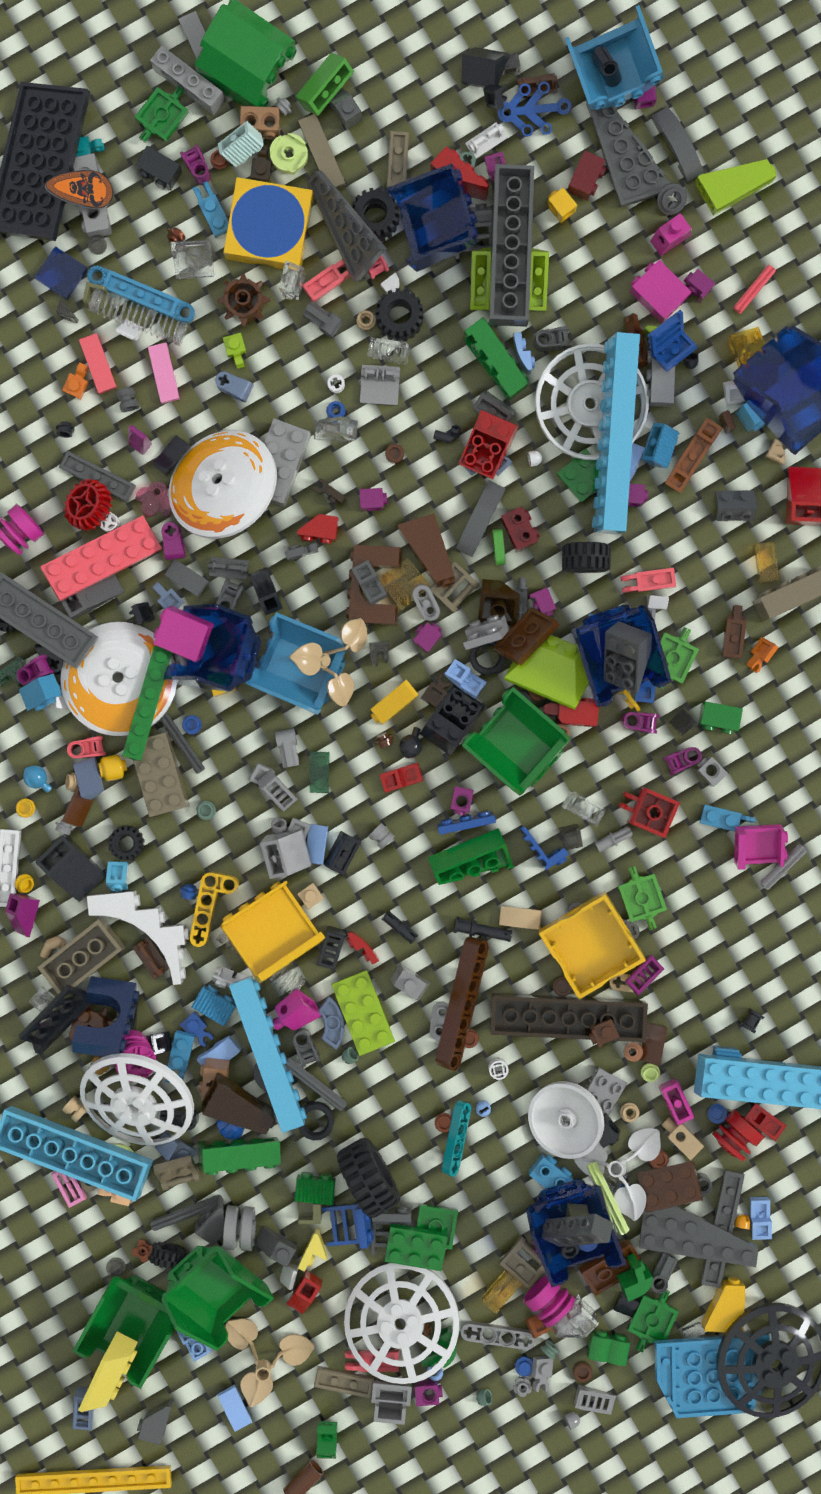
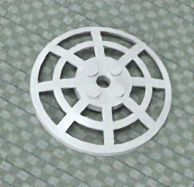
M582 344L563 351L547 365L537 384L535 410L542 431L556 448L574 458L597 460L600 454L584 455L570 450L574 440L584 444H598V440L601 439L599 421L602 419L603 412L600 411V403L604 398L601 386L602 381L605 380V373L601 374L598 381L587 380L586 369L603 372V365L596 363L583 364L581 352L597 351L604 353V345ZM574 354L576 366L565 371L559 379L549 374L559 361ZM639 369L637 370L638 386L636 387V395L640 394L641 412L637 425L634 424L633 442L641 433L649 410L647 386ZM577 372L579 383L571 389L563 382L570 375ZM544 381H547L554 386L551 395V410L541 412L540 395ZM558 391L568 396L567 406L556 407ZM586 399L594 401L595 406L593 409L586 407ZM569 414L573 421H575L571 431L563 425L559 416ZM554 418L558 428L567 436L563 446L552 437L543 420ZM581 426L592 427L595 438H584L577 434Z
M119 1053L104 1056L88 1067L80 1084L81 1100L92 1120L109 1134L130 1143L152 1146L176 1140L186 1132L194 1115L193 1098L184 1081L166 1065L142 1055ZM117 1064L119 1072L117 1075L110 1076L101 1081L94 1074L95 1071L102 1067ZM126 1064L139 1065L156 1073L151 1080L127 1074ZM163 1077L166 1078L178 1090L182 1099L171 1101L167 1093L157 1084ZM88 1079L97 1086L95 1103L88 1101L86 1097L85 1087ZM120 1081L122 1086L115 1092L107 1087L109 1084ZM129 1081L143 1084L146 1087L142 1089L137 1086H130ZM155 1091L164 1103L157 1104L151 1092ZM102 1092L111 1098L110 1105L101 1104L100 1096ZM185 1106L186 1119L183 1127L172 1125L174 1108ZM93 1109L98 1110L99 1114L108 1124H106L99 1116H97ZM167 1110L166 1122L155 1118L157 1111ZM104 1111L113 1112L118 1120L114 1123ZM125 1123L136 1126L138 1132L127 1130L123 1126ZM152 1123L160 1128L147 1132L144 1126ZM165 1130L176 1132L170 1137L151 1139V1136L159 1135Z
M388 1263L370 1271L355 1286L345 1309L344 1326L348 1345L354 1357L363 1368L381 1380L390 1383L408 1384L424 1380L444 1366L456 1346L459 1336L460 1319L458 1307L450 1288L437 1274L430 1269ZM394 1269H410L422 1273L425 1277L419 1286L407 1281H396ZM386 1271L387 1284L377 1288L370 1296L360 1290L372 1277ZM431 1281H434L444 1292L450 1305L449 1309L439 1311L434 1299L426 1291ZM398 1287L415 1291L410 1301L399 1299ZM389 1289L391 1301L382 1307L374 1299ZM422 1296L429 1303L433 1313L422 1314L417 1306ZM357 1297L365 1303L361 1313V1328L350 1330V1312L353 1301ZM370 1307L379 1315L377 1325L366 1327V1317ZM452 1316V1337L448 1349H445L437 1344L441 1332V1319ZM402 1318L405 1320L406 1326L404 1329L396 1327V1319ZM435 1321L434 1335L432 1340L422 1334L424 1323ZM379 1333L384 1341L379 1351L373 1346L368 1335ZM363 1337L367 1348L375 1356L371 1366L358 1354L352 1338ZM417 1341L427 1347L417 1357H411L409 1347ZM391 1347L401 1349L404 1360H394L386 1357V1354ZM432 1351L442 1356V1359L432 1369L416 1376L414 1364L424 1360ZM382 1362L392 1366H406L408 1378L390 1377L379 1373L377 1370Z

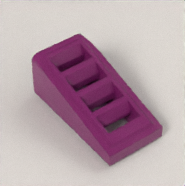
M133 425L129 426V445L144 455L152 445V442Z
M648 955L645 958L646 961L639 964L624 981L637 996L664 970L652 955ZM648 964L654 970L653 972L648 969ZM643 969L649 974V977L642 972ZM638 974L645 980L644 983L637 977ZM633 979L640 985L639 988L632 983Z

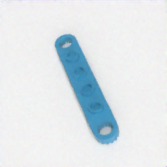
M98 265L88 270L87 276L90 283L105 286L110 293L182 323H189L195 317L193 306L176 297ZM97 271L103 274L102 279L98 281L92 278L93 274ZM183 308L190 310V314L186 318L180 316V311Z

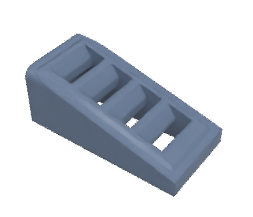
M89 1387L76 1388L72 1429L92 1431L94 1409L84 1411L89 1413H78L79 1403H82ZM78 1419H88V1421H77V1420H78Z

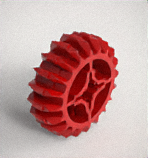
M87 479L86 481L81 480L80 484H75L74 489H69L70 494L65 495L67 501L63 502L66 506L63 509L66 513L64 517L68 522L75 526V528L89 531V529L95 530L96 525L101 526V522L106 521V515L110 514L109 509L113 507L110 504L113 499L108 488L97 480Z

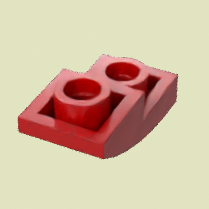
M352 930L348 932L349 937L346 939L351 949L355 948L358 951L364 948L362 954L367 962L370 961L372 965L379 962L377 954L367 941Z

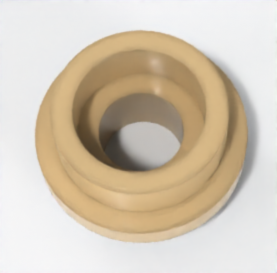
M365 310L358 314L357 325L361 329L369 330L374 327L376 319L372 312ZM368 318L370 321L369 323L365 324L363 323V319Z
M75 773L67 774L65 786L71 792H74L78 786Z
M625 1103L620 1109V1115L624 1121L634 1122L639 1117V1109L634 1103ZM628 1109L633 1110V1113L631 1115L626 1114V1111Z

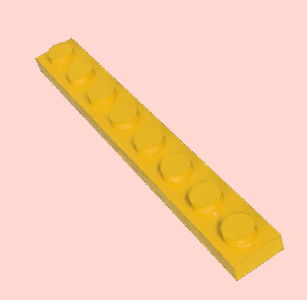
M171 1465L25 1473L17 1474L15 1483L16 1494H72L171 1488L172 1479Z

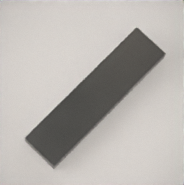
M68 450L59 465L60 469L82 480L92 479L99 481L108 488L111 495L127 503L136 488V485Z

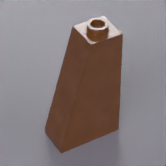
M435 514L398 524L400 536L437 588L451 586L455 582V576Z

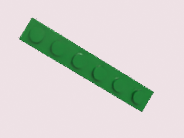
M157 646L153 648L122 757L139 762L142 760L172 656V652Z

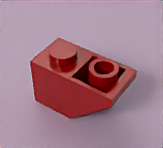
M319 514L297 530V535L301 537L302 541L312 542V539L320 540L322 544L336 542L339 518L337 516Z
M306 1270L286 1304L303 1314L321 1289L323 1280Z

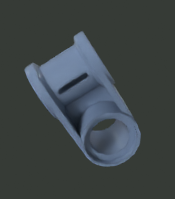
M220 372L215 378L216 385L221 392L246 403L254 384L228 372ZM225 379H227L228 384L225 383L224 386H222L221 380L224 381Z

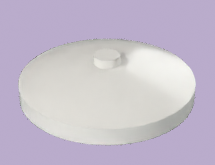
M567 1081L553 1082L544 1086L530 1103L528 1121L531 1132L536 1141L549 1153L561 1158H579L590 1153L601 1140L604 1131L602 1109L595 1097L582 1086Z

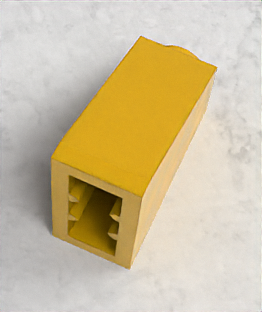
M406 679L370 709L373 712L370 716L377 724L381 722L383 725L415 700L419 694Z
M729 1277L728 1280L722 1279L721 1287L717 1289L702 1319L701 1325L704 1331L726 1332L729 1326L744 1313L745 1285L742 1280L736 1277Z

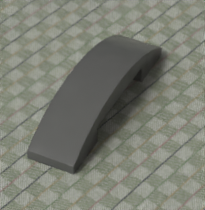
M666 107L653 114L651 119L659 134H663L671 148L686 183L704 174L695 148L674 113Z
M490 480L488 481L456 546L457 550L473 557L506 488Z

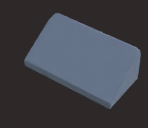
M96 757L73 765L82 798L92 800L104 791Z

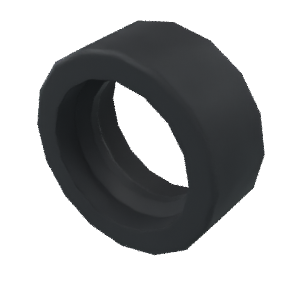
M498 641L471 648L469 655L470 663L478 673L484 675L495 674L505 664L506 658L500 654L497 664L491 668L482 667L477 661V651L481 647L487 645L494 647Z
M316 1101L306 1104L304 1106L306 1115L312 1110H320L327 1117V1125L320 1132L310 1131L305 1124L298 1128L307 1139L313 1141L322 1140L333 1129L334 1114L325 1103Z

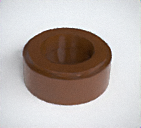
M399 444L389 445L385 451L387 461L392 464L400 463L404 458L402 446Z
M585 1361L577 1362L573 1367L574 1378L581 1383L588 1382L591 1379L593 1372L590 1364Z

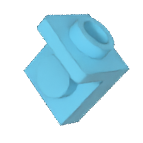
M108 862L106 885L109 890L113 892L128 890L127 862Z

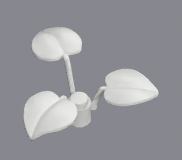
M654 1128L641 1129L631 1135L628 1146L634 1153L623 1161L606 1163L608 1158L607 1152L599 1144L587 1155L574 1158L577 1166L589 1176L587 1165L596 1161L602 1174L605 1170L604 1166H606L611 1176L619 1177V1180L623 1182L625 1187H621L615 1192L614 1199L620 1212L633 1221L637 1220L645 1209L646 1193L639 1184L628 1185L623 1178V1175L626 1173L625 1164L637 1155L643 1161H652L659 1155L661 1149L660 1132Z

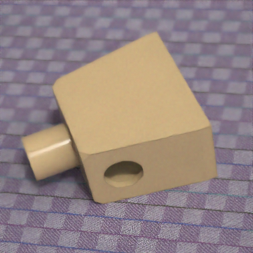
M668 1117L661 1124L669 1132L667 1137L690 1160L704 1147L703 1143L683 1123L678 1125ZM682 1132L684 1136L679 1139L676 1134Z

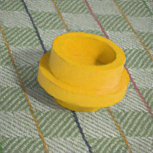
M21 799L16 805L17 814L23 818L31 817L36 809L34 802L30 799Z
M22 874L15 881V888L21 893L31 891L34 886L33 878L29 874Z

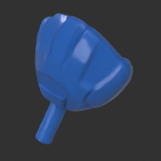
M221 1120L216 1122L221 1135L230 1140L240 1139L245 1129Z

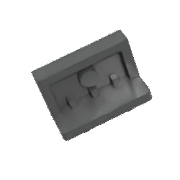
M754 490L716 491V521L754 520L757 510Z

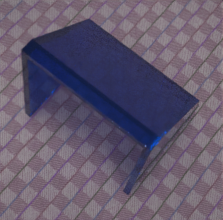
M792 325L790 328L785 326L775 335L778 340L777 342L773 337L762 346L763 354L759 350L746 361L749 366L748 368L743 363L733 372L735 376L733 382L749 407L784 446L796 455L821 433V342Z

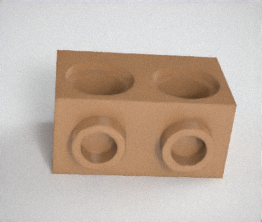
M241 106L240 126L246 121H254L256 123L253 127L265 139L272 140L280 136L281 114L279 107ZM267 122H274V123H275V124H274L273 126H271V127H267V126H266V123H267Z

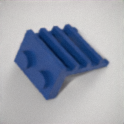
M681 310L647 335L650 339L648 341L650 344L649 355L666 372L697 349V345L684 332L683 312Z
M524 826L520 828L524 833L522 836L523 840H529L531 843L528 847L532 851H537L535 857L538 860L542 859L544 861L542 864L544 869L547 870L555 864L559 866L567 860L566 856L569 854L564 847L560 846L546 856L527 828H524Z
M357 1203L322 1207V1212L330 1211L334 1241H328L327 1246L360 1244V1249L368 1248L373 1242L374 1234L371 1226V1217H368ZM347 1209H352L356 1239L350 1238ZM336 1210H341L345 1240H339Z

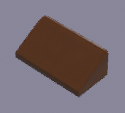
M77 786L62 821L82 827L94 799L82 798Z
M647 1022L646 1042L642 1043L643 1055L639 1060L660 1066L667 1034L666 1026Z

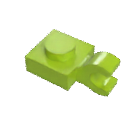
M237 333L223 337L228 358L234 357L237 369L245 367L241 354L247 352L242 334Z

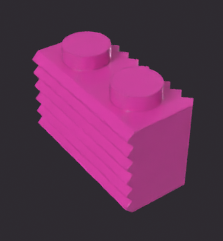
M675 1078L659 1085L658 1088L676 1124L680 1125L694 1118L680 1084Z

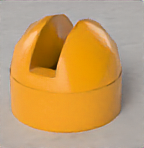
M743 1214L738 1215L735 1219L734 1227L750 1229L749 1217Z

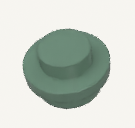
M210 801L201 802L197 806V815L203 820L213 818L216 813L215 805Z

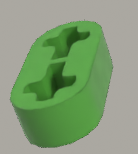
M502 529L492 530L495 565H505Z

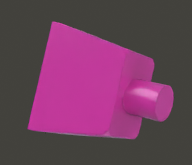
M680 213L662 225L650 242L659 255L662 256L690 237L691 227Z
M296 989L276 1005L275 1010L278 1017L273 1019L276 1030L287 1026L294 1031L321 1017L315 1001Z

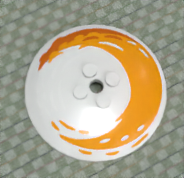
M236 430L217 432L196 442L177 463L169 484L170 507L177 521L189 532L200 537L212 539L229 537L248 528L264 513L275 491L277 469L271 452L257 437ZM222 476L221 482L215 484V480Z
M110 622L89 630L99 638L77 669L63 661L61 689L68 708L86 727L105 735L128 736L154 646L157 645H154V633L140 625L127 622ZM172 656L151 726L163 717L175 696L177 671ZM115 673L123 674L124 678L120 683L113 681Z

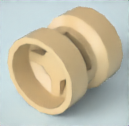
M74 1096L64 1106L62 1111L65 1114L71 1115V1119L76 1123L86 1112V1109L79 1102V1099Z

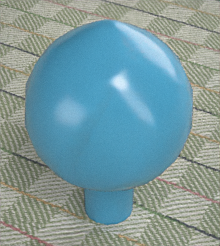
M38 765L25 768L23 779L28 787L34 789L41 787L46 793L52 789L46 782L47 774L44 768Z

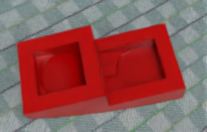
M418 763L379 774L385 793L424 781Z
M757 1103L752 1106L744 1117L745 1120L774 1141L778 1139L786 1128L783 1122Z

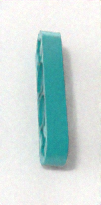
M461 1100L455 1104L442 1164L443 1174L451 1177L456 1176L460 1168L471 1113L470 1103Z

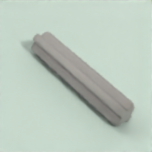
M800 844L797 845L787 855V860H784V867H780L778 864L760 882L762 887L769 890L806 854V849Z

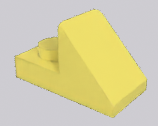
M315 1228L298 1264V1269L304 1272L307 1266L311 1267L315 1259L314 1255L326 1261L328 1259L326 1247L317 1228Z

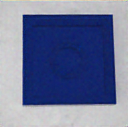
M55 246L34 278L68 300L88 268Z

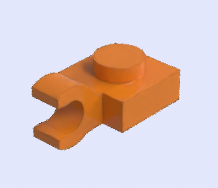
M79 362L76 374H69L62 391L81 400L89 383L84 380L89 367Z
M761 637L750 653L753 657L746 665L751 668V671L758 673L761 670L762 662L768 663L777 651L778 646Z

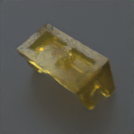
M505 1270L482 1296L483 1304L497 1314L515 1291L522 1286V1283Z

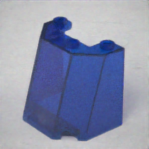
M452 163L387 187V192L398 203L412 257L406 259V262L416 272L477 245L478 232L475 226L477 218L475 212H471L470 208L472 199L470 194L465 191L461 181L463 177L460 169H456Z
M219 604L184 606L183 611L214 623L202 659L197 662L187 659L185 666L177 663L170 664L166 669L164 680L183 686L230 692L236 686L250 680L261 645V639L259 635H256L252 626L251 617Z
M623 604L588 616L582 620V626L571 630L596 707L609 705L614 699L613 692L625 690L604 681L605 632L618 621L652 634L651 652L641 685L646 681H650L652 686L661 688L672 682L655 621L646 605L630 608L629 605Z
M581 1179L573 1180L542 1190L538 1194V1200L533 1205L527 1207L526 1213L531 1237L551 1288L562 1285L568 1280V1267L604 1257L607 1266L610 1268L627 1265L614 1223L609 1243H598L597 1247L589 1252L583 1251L579 1247V1254L571 1259H565L561 1255L559 1246L542 1239L543 1226L546 1219L565 1217L568 1203L587 1205L589 1214H597L613 1222L601 1186L585 1184V1181Z

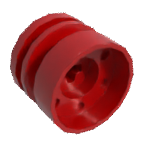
M733 1109L725 1118L730 1124L729 1129L720 1124L718 1127L724 1134L721 1135L715 1130L712 1135L725 1151L744 1162L746 1157L740 1151L743 1149L750 1155L751 1150L746 1144L749 1142L757 1147L765 1136Z

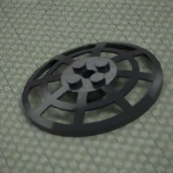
M785 1303L758 1305L740 1315L725 1332L717 1353V1377L727 1398L744 1413L761 1418H776L787 1415L806 1404L821 1385V1368L814 1385L811 1388L807 1385L813 1372L814 1362L821 1360V1351L813 1354L812 1346L804 1335L809 1325H811L821 1341V1329L800 1308ZM776 1312H788L803 1318L799 1329L786 1324H778ZM768 1313L770 1325L758 1329L750 1337L741 1330L753 1318ZM779 1331L794 1334L789 1344L779 1339ZM771 1332V1341L761 1346L755 1342L761 1336ZM736 1335L744 1342L738 1355L737 1366L725 1365L727 1350ZM800 1341H802L808 1356L798 1358L795 1349ZM749 1348H751L755 1352L752 1365H744L745 1356ZM779 1360L778 1367L772 1368L774 1361ZM808 1364L807 1373L803 1381L796 1377L799 1366ZM754 1373L759 1380L752 1389L746 1383L744 1374ZM725 1374H737L739 1382L746 1392L739 1400L730 1391ZM790 1382L797 1387L791 1393L782 1396V1387ZM765 1386L773 1388L774 1398H766L758 1395V1393ZM801 1391L806 1394L794 1405L781 1410L782 1402L792 1399ZM755 1399L762 1403L773 1404V1410L766 1413L756 1412L744 1405L750 1400Z

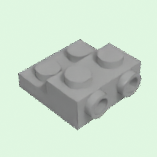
M493 615L484 622H480V620L471 622L470 626L465 630L467 639L463 642L465 650L502 639L509 631L505 616L498 617V615Z

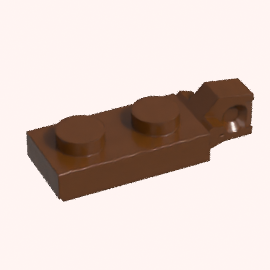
M632 313L624 317V327H626L627 333L640 334L638 366L644 367L648 365L643 329L639 327L638 315Z
M734 605L732 615H727L722 657L742 659L747 622L745 621V616H741L743 606Z

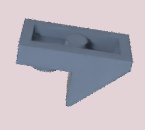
M165 1130L160 1139L170 1137L173 1134ZM179 1138L169 1143L155 1146L167 1161L170 1158L174 1160L189 1155L193 1158L198 1150Z

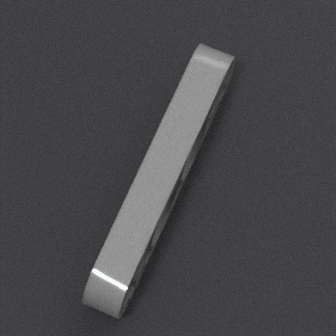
M466 1321L460 1328L462 1338L469 1342L529 1350L535 1344V1338L532 1337L527 1329L475 1321ZM468 1327H472V1331L475 1332H471L470 1335H467L466 1331L464 1330H467ZM477 1328H480V1330H479L480 1337H477V1332H478V1329H477ZM486 1329H490L494 1333L489 1339L483 1337V1332ZM503 1333H511L512 1339L504 1341L502 1339ZM515 1334H518V1338H521V1339H517L518 1343H515V1341H516V1335H515ZM525 1336H529L531 1340L527 1341V1344H524L522 1340Z

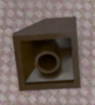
M482 579L478 620L484 622L493 615H498V617L505 616L508 626L513 627L517 620L520 594L502 581Z

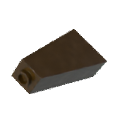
M217 1072L201 1103L202 1114L266 1135L275 1124L273 1109Z

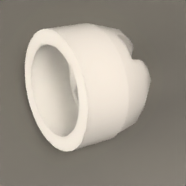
M538 451L527 452L530 467L541 463V453Z

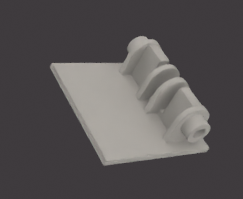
M362 365L360 403L398 405L400 367Z
M598 1067V1069L594 1070L593 1079H589L590 1084H586L588 1088L585 1089L598 1101L603 1114L607 1113L609 1116L627 1082Z

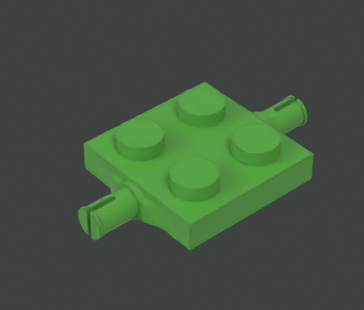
M684 627L680 637H673L663 633L647 668L656 671L660 675L656 687L663 689L667 679L683 684L699 651L698 648L686 641L691 632L690 629Z
M636 866L629 867L628 870L632 879L627 883L618 885L629 921L646 920L649 930H653V928H657L653 917L667 910L654 873L647 876H639Z

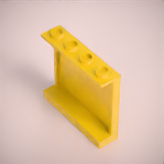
M280 881L270 887V892L267 894L264 892L260 893L254 898L255 901L249 905L247 902L239 907V912L235 915L232 913L228 914L222 919L223 923L220 926L259 984L325 939L322 932L318 933L287 888V881L282 884Z

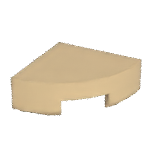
M774 439L765 457L783 465L785 462L784 449L782 444L777 439Z

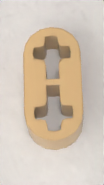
M624 973L609 980L610 987L616 991L633 992L627 984L620 983L616 987V984L613 983V980H616L617 977L625 981L630 974ZM637 975V977L644 983L645 980L640 975Z

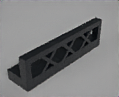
M67 985L19 1034V1038L31 1042L35 1053L42 1055L90 1006L85 990ZM69 993L74 994L72 997L65 998ZM62 1006L60 1009L52 1011L55 1007ZM50 1018L47 1022L40 1023L42 1020ZM38 1030L34 1036L29 1035L30 1032Z

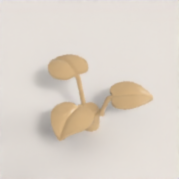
M361 618L350 620L341 628L340 637L343 643L346 644L344 647L322 653V648L319 644L307 643L296 649L289 656L305 675H314L320 668H322V671L333 675L334 678L330 679L327 683V691L330 698L337 705L343 707L347 705L353 694L354 681L347 673L337 675V673L327 668L331 661L329 655L347 650L348 648L352 652H358L363 649L367 641V628Z
M246 1318L233 1319L226 1323L230 1344L240 1350L245 1349L250 1344L253 1352L256 1370L244 1375L240 1384L241 1391L250 1408L262 1402L272 1391L271 1369L275 1367L281 1355H283V1360L287 1364L296 1366L305 1362L314 1350V1345L309 1339L302 1335L290 1334L280 1340L279 1346L282 1351L277 1354L272 1363L266 1359L259 1361L254 1343L252 1342L258 1335L256 1324Z

